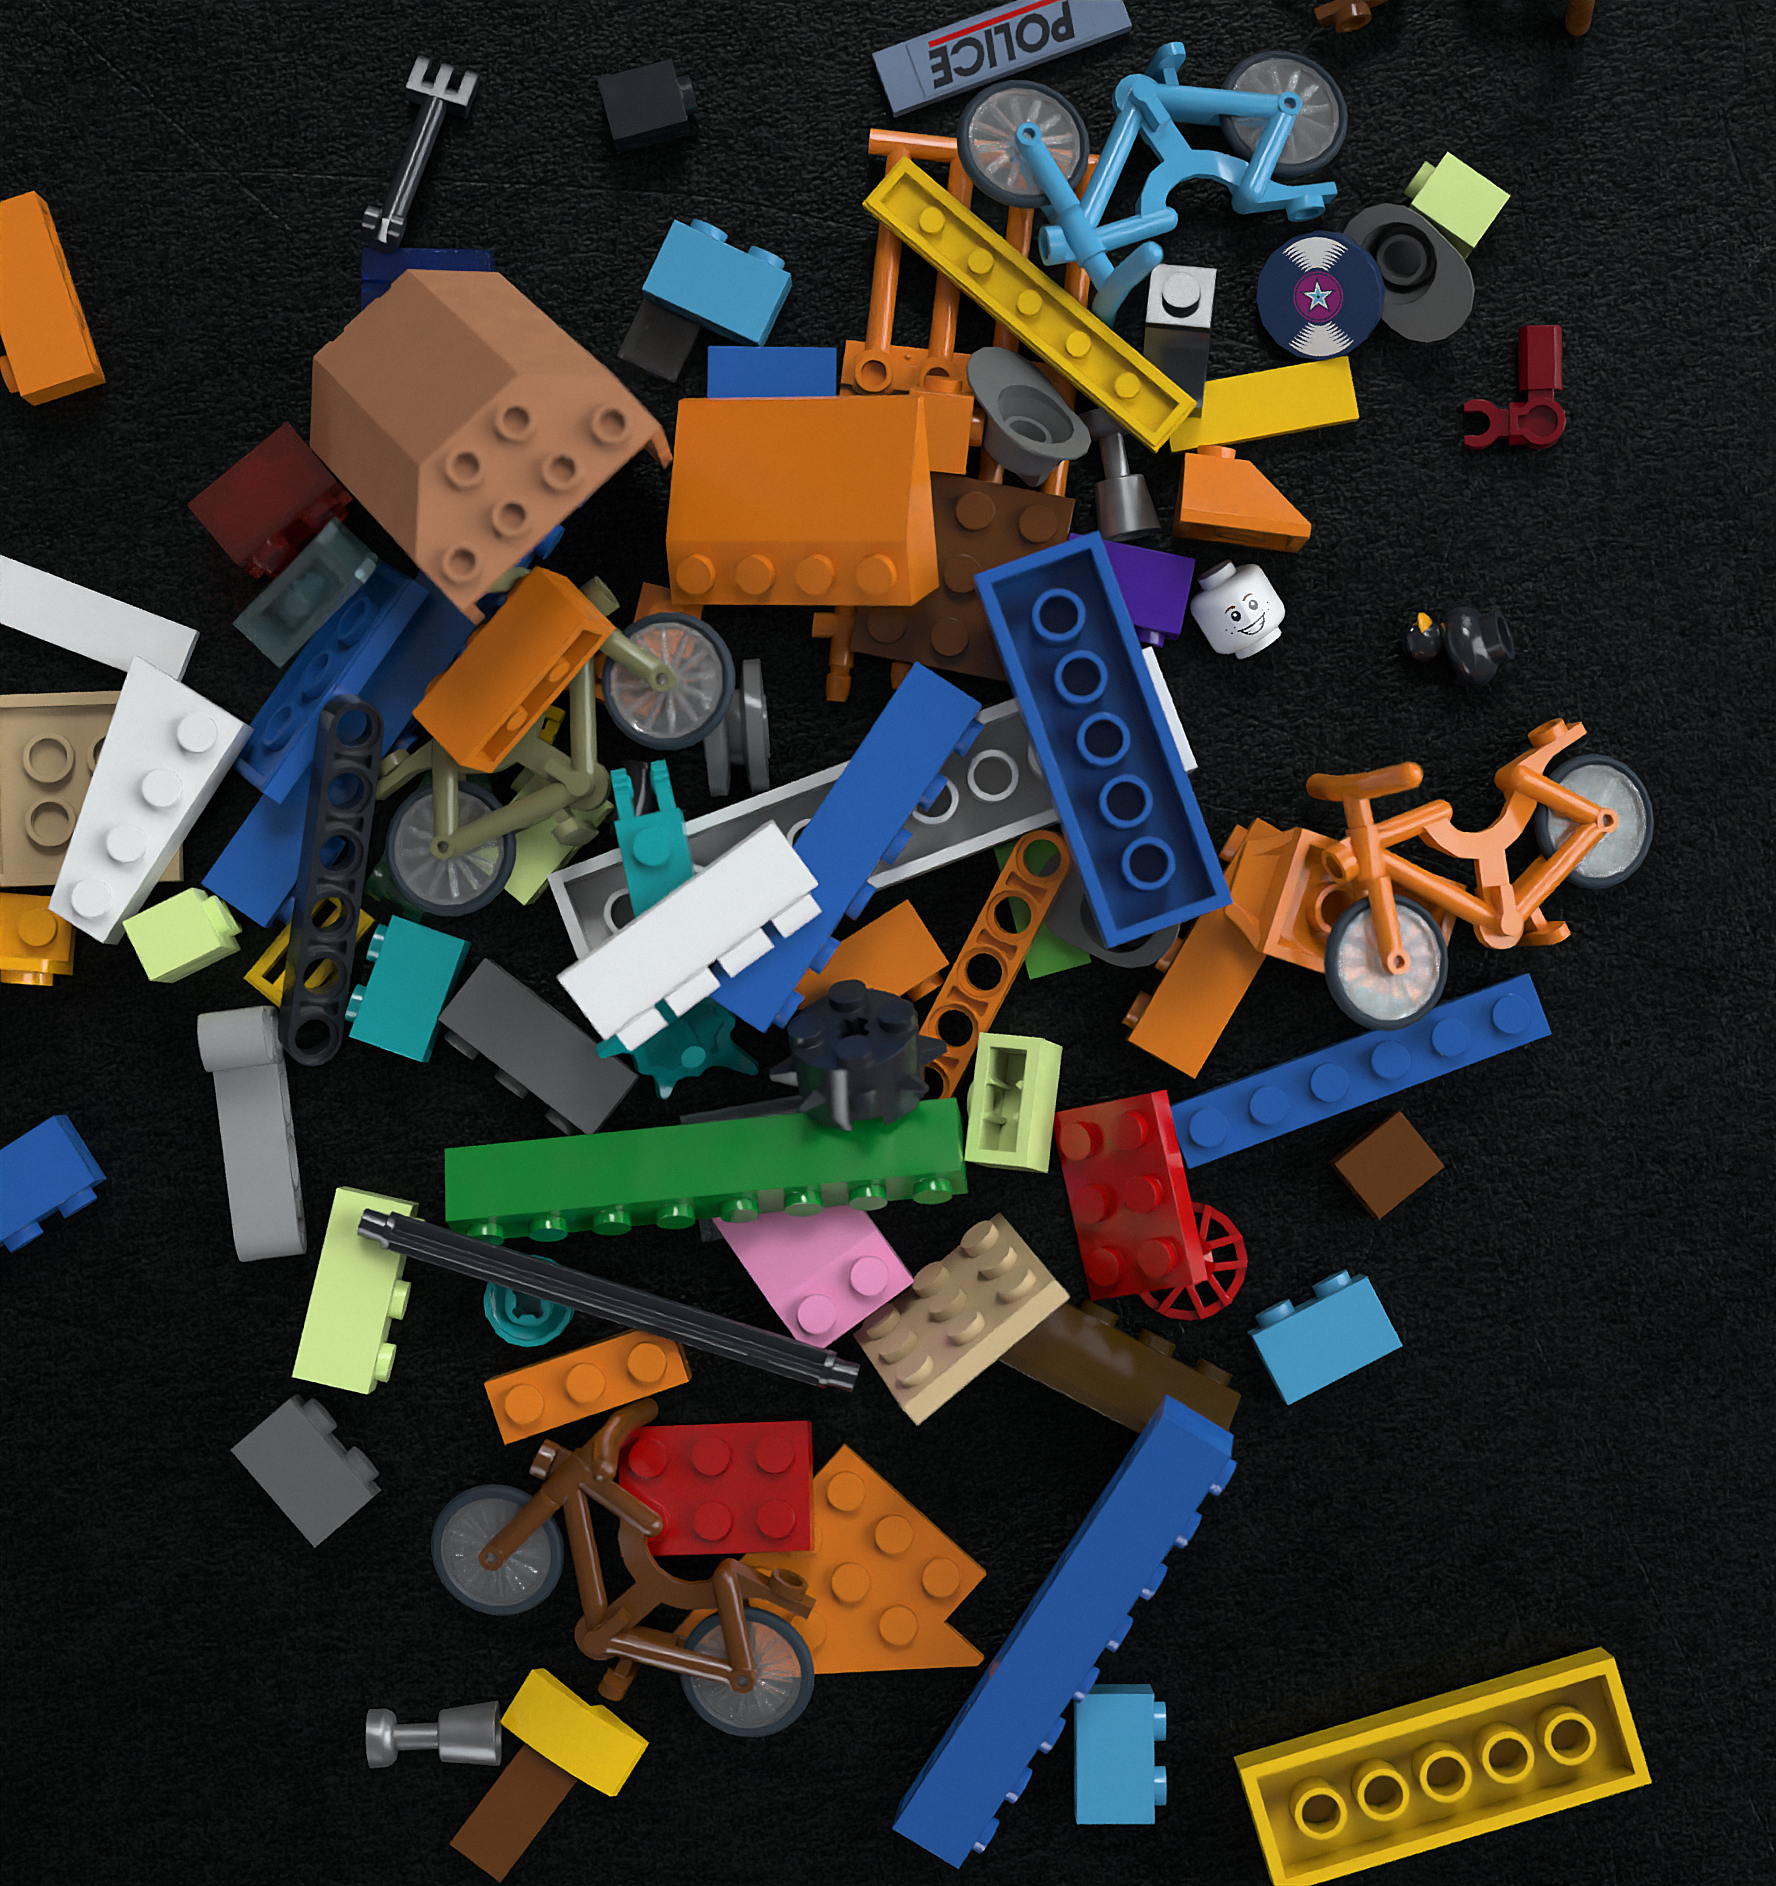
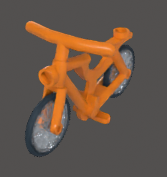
M1562 718L1553 719L1540 725L1528 734V738L1533 746L1531 749L1496 772L1494 781L1496 786L1503 791L1506 802L1500 816L1488 828L1476 833L1459 831L1450 823L1453 815L1452 807L1444 800H1435L1378 824L1373 823L1369 799L1417 787L1422 781V771L1417 764L1403 763L1367 773L1341 776L1320 773L1312 775L1306 783L1307 792L1316 799L1334 802L1343 801L1348 829H1345L1346 837L1321 853L1323 866L1333 880L1339 884H1345L1354 878L1352 886L1355 903L1347 908L1333 925L1325 946L1324 956L1326 982L1333 999L1341 1010L1356 1023L1372 1030L1394 1031L1404 1029L1420 1021L1433 1009L1442 994L1447 979L1448 955L1441 929L1431 914L1417 902L1402 895L1393 894L1391 881L1473 924L1474 933L1479 942L1487 948L1500 950L1511 948L1514 945H1553L1567 938L1571 933L1565 921L1546 922L1539 908L1563 880H1566L1583 888L1601 889L1612 887L1626 880L1634 873L1647 855L1652 840L1654 820L1652 805L1646 788L1637 775L1624 763L1609 756L1588 754L1577 756L1562 763L1548 778L1543 776L1542 773L1553 755L1587 733L1581 722L1565 725ZM1535 810L1534 826L1541 854L1513 884H1510L1505 849L1519 837ZM1419 835L1427 846L1449 856L1474 859L1477 887L1474 888L1475 896L1385 848Z

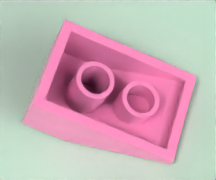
M849 1205L823 1207L821 1213L807 1217L790 1216L784 1211L761 1213L757 1219L745 1223H730L723 1221L721 1218H711L795 1339L807 1344L825 1348L914 1283L910 1271L865 1210H856L849 1207Z

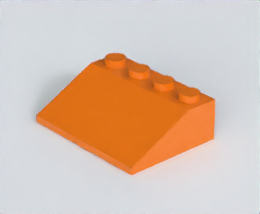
M923 395L683 398L679 400L666 533L672 604L912 606L939 587Z

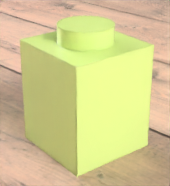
M1449 152L1446 153L1436 168L1426 161L1404 191V194L1413 199L1409 209L1418 213L1433 225L1460 253L1464 260L1471 253L1510 197L1505 191Z

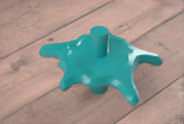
M709 996L703 998L679 1017L666 1000L662 998L654 1006L668 1025L631 1052L616 1033L608 1039L599 1042L595 1048V1055L600 1058H607L620 1053L630 1054L635 1070L643 1075H651L653 1077L656 1095L664 1100L670 1096L677 1080L686 1076L699 1077L705 1069L711 1066H722L748 1075H757L759 1071L758 1062L736 1045L731 1038L730 1032L735 1027L737 1015Z

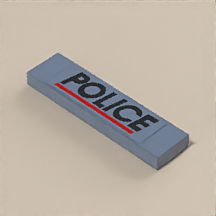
M1017 0L872 53V60L895 118L1131 31L1132 24L1123 0Z

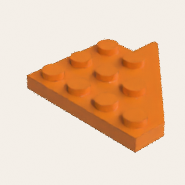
M845 1443L813 1477L815 1551L744 1553L738 1560L740 1563L769 1577L774 1569L783 1568L800 1575L806 1580L808 1589L805 1594L817 1600L807 1620L764 1599L749 1598L750 1607L770 1611L786 1620L798 1631L811 1653L814 1674L978 1666L984 1659V1655L945 1620L986 1576V1571ZM718 1609L693 1610L673 1634L688 1637L703 1619L717 1612ZM754 1622L759 1652L764 1659V1667L758 1677L801 1675L798 1658L790 1644L773 1629ZM721 1625L706 1633L700 1641L725 1647Z

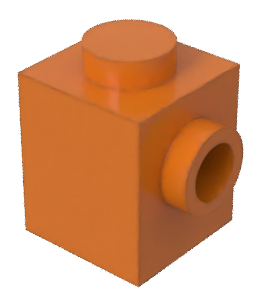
M924 376L923 386H910L909 395H923L930 471L965 475L968 446L981 447L985 410L973 407L974 393L962 391L963 380L943 376Z

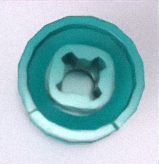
M531 1255V1256H534V1257H537V1258H540V1259H543V1260H547V1261L556 1263L554 1260H552V1259H550V1258H546V1257H542V1256H538V1255ZM491 1282L487 1283L483 1299L486 1318H488L496 1331L495 1333L508 1343L523 1347L544 1345L560 1335L572 1320L575 1311L573 1308Z

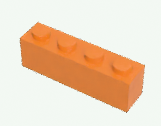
M1259 818L1254 819L1248 829L1238 824L1235 826L1218 855L1219 858L1227 862L1222 873L1228 889L1243 844L1247 840L1263 839L1283 832ZM1223 908L1195 917L1184 939L1182 940L1177 937L1166 955L1156 961L1154 968L1163 972V975L1152 994L1150 995L1140 990L1125 1014L1122 1023L1131 1028L1125 1041L1185 1076L1195 1079L1267 954L1255 950L1243 931L1224 914Z

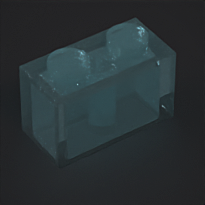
M334 516L250 601L232 624L281 668L366 582L381 560Z

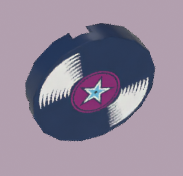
M1317 230L1291 238L1270 255L1259 275L1256 302L1263 326L1278 345L1298 357L1323 361L1348 354L1369 337L1383 315L1386 290L1379 265L1370 253L1367 254L1361 246L1356 244L1357 241L1343 233Z

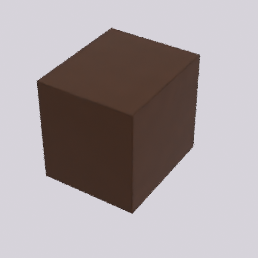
M1390 1110L1327 1161L1368 1214L1377 1219H1381L1445 1167L1401 1111Z

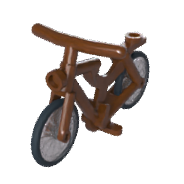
M643 1397L614 1412L605 1425L582 1448H577L573 1452L546 1438L529 1471V1474L543 1480L541 1488L533 1496L510 1486L496 1484L481 1485L457 1495L441 1511L433 1528L431 1554L436 1572L444 1586L456 1599L474 1610L491 1615H514L527 1611L541 1603L553 1591L559 1581L564 1564V1544L560 1529L552 1515L562 1506L584 1613L575 1628V1641L578 1648L586 1656L594 1660H607L615 1656L598 1688V1691L604 1697L620 1701L642 1663L680 1673L684 1693L694 1710L715 1728L732 1735L761 1737L776 1733L793 1723L806 1708L814 1687V1665L807 1644L798 1631L786 1620L770 1611L750 1607L749 1598L764 1599L807 1620L817 1600L805 1594L808 1589L806 1580L800 1575L783 1568L774 1569L769 1577L733 1558H727L720 1562L713 1576L708 1580L690 1582L671 1576L658 1566L648 1548V1537H655L663 1530L662 1517L612 1481L617 1471L620 1446L632 1431L651 1422L658 1415L659 1408L654 1399ZM587 1495L621 1519L617 1539L625 1566L636 1581L609 1606ZM661 1602L687 1610L718 1609L717 1612L703 1619L688 1637L637 1624Z

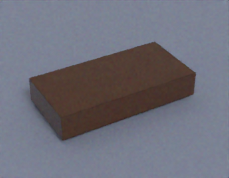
M524 1743L449 1844L497 1881L501 1882L577 1782L578 1778L550 1761L527 1743Z

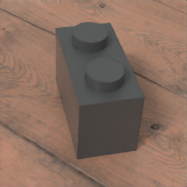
M297 1394L286 1401L233 1447L231 1451L315 1548L378 1494L381 1489L373 1481L379 1476V1473L365 1454L355 1446L347 1451L332 1434L337 1424L328 1411L316 1399L311 1398L308 1402H305Z

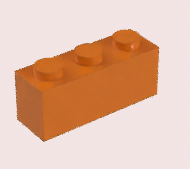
M35 191L0 202V334L7 352L6 355L0 356V369L11 393L19 391L21 397L33 406L106 383L48 204Z
M536 566L531 573L522 576L516 581L512 590L508 592L507 601L494 617L473 631L466 642L465 651L447 671L437 675L428 684L424 693L425 698L414 709L412 714L459 765L491 774L616 628L567 577Z
M634 1328L491 1377L484 1385L504 1444H508L689 1382L692 1373L681 1343Z

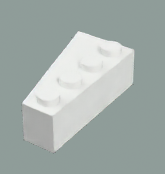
M134 654L48 909L100 942L117 945L126 932L122 922L138 913L255 729L150 662Z

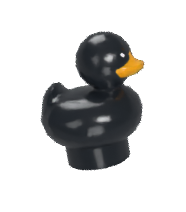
M1467 606L1453 608L1447 612L1440 626L1432 623L1430 617L1425 613H1418L1417 622L1407 629L1402 641L1406 657L1413 663L1420 665L1433 664L1440 660L1446 650L1450 663L1456 672L1452 680L1456 685L1462 687H1476L1486 684L1497 672L1499 663L1513 659L1515 655L1512 636L1501 612L1495 610L1482 615L1476 609Z

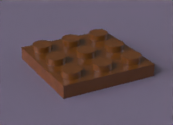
M930 471L939 587L912 606L858 605L849 651L909 664H915L917 661L929 668L1008 683L973 586L974 575L1067 542L1076 499Z

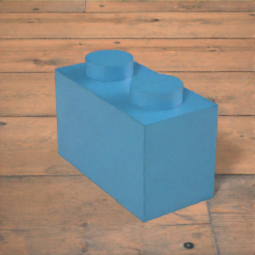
M693 219L690 227L674 220L643 285L642 291L645 300L742 346L763 347L792 287L791 274L782 270L785 262L778 256L756 246H751L748 253L725 243L728 237L726 233L701 220Z
M1347 1270L1340 1271L1312 1286L1316 1297L1296 1307H1293L1290 1299H1287L1255 1316L1259 1326L1247 1333L1281 1399L1287 1405L1403 1346L1366 1276L1358 1274L1350 1278Z
M1093 1684L1081 1703L1074 1700V1814L1077 1824H1155V1805H1166L1165 1766H1154V1741L1166 1740L1165 1702H1154V1693L1150 1684Z

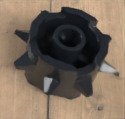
M860 980L839 981L829 988L828 995L805 1007L798 1016L788 1022V1042L791 1056L769 1069L770 1078L772 1081L797 1086L802 1098L797 1110L800 1113L806 1112L808 1116L823 1126L842 1131H853L851 1121L869 1120L879 1116L883 1117L884 1125L894 1123L913 1111L929 1089V1086L924 1081L925 1065L945 1054L947 1046L945 1040L920 1035L917 1021L919 1013L914 1009L913 1003L904 1000L894 993L873 988L867 989L866 985Z

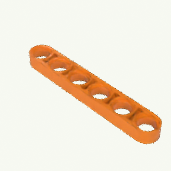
M1050 829L1034 830L1022 836L1017 842L919 1032L920 1035L942 1040L938 1024L942 1015L949 1010L964 1012L972 1022V1036L965 1045L955 1047L946 1043L947 1052L925 1065L934 1068L943 1079L944 1088L942 1095L938 1099L954 1098L977 1053L979 1032H988L1071 871L1073 860L1064 836L1057 831ZM1039 839L1053 842L1058 847L1061 855L1059 868L1054 874L1046 877L1035 875L1026 864L1025 855L1028 847ZM1015 896L1022 898L1031 909L1032 918L1030 924L1021 933L1013 934L1006 932L997 921L996 911L998 905L1007 897ZM986 953L994 956L1002 967L1001 980L991 990H982L975 987L968 978V964L977 954Z

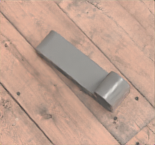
M257 1006L203 1013L198 1016V1040L202 1062L205 1070L213 1072L233 1235L237 1255L241 1262L305 1254L307 1248L306 1225L284 1050L278 1040L277 1028L279 1018L274 1006Z

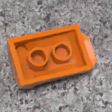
M1294 827L1278 835L1263 839L1247 840L1243 844L1229 886L1233 903L1223 907L1224 914L1243 931L1256 951L1325 974V946L1330 931L1339 916L1355 903L1352 886L1354 878L1345 884L1337 883L1327 873L1321 860V853L1337 843L1338 840L1304 828ZM1435 875L1464 891L1466 890V885ZM1391 881L1393 894L1402 895L1417 902L1431 914L1441 929L1447 947L1457 916ZM1396 908L1403 949L1409 954L1410 967L1402 975H1390L1388 973L1384 975H1370L1363 967L1365 949L1359 917L1356 918L1344 933L1339 946L1337 964L1340 980L1367 988L1378 994L1418 1005L1430 988L1435 967L1434 950L1426 930L1411 914ZM1395 957L1393 960V964L1395 967L1398 966L1397 957ZM1376 958L1375 966L1378 968L1380 961Z

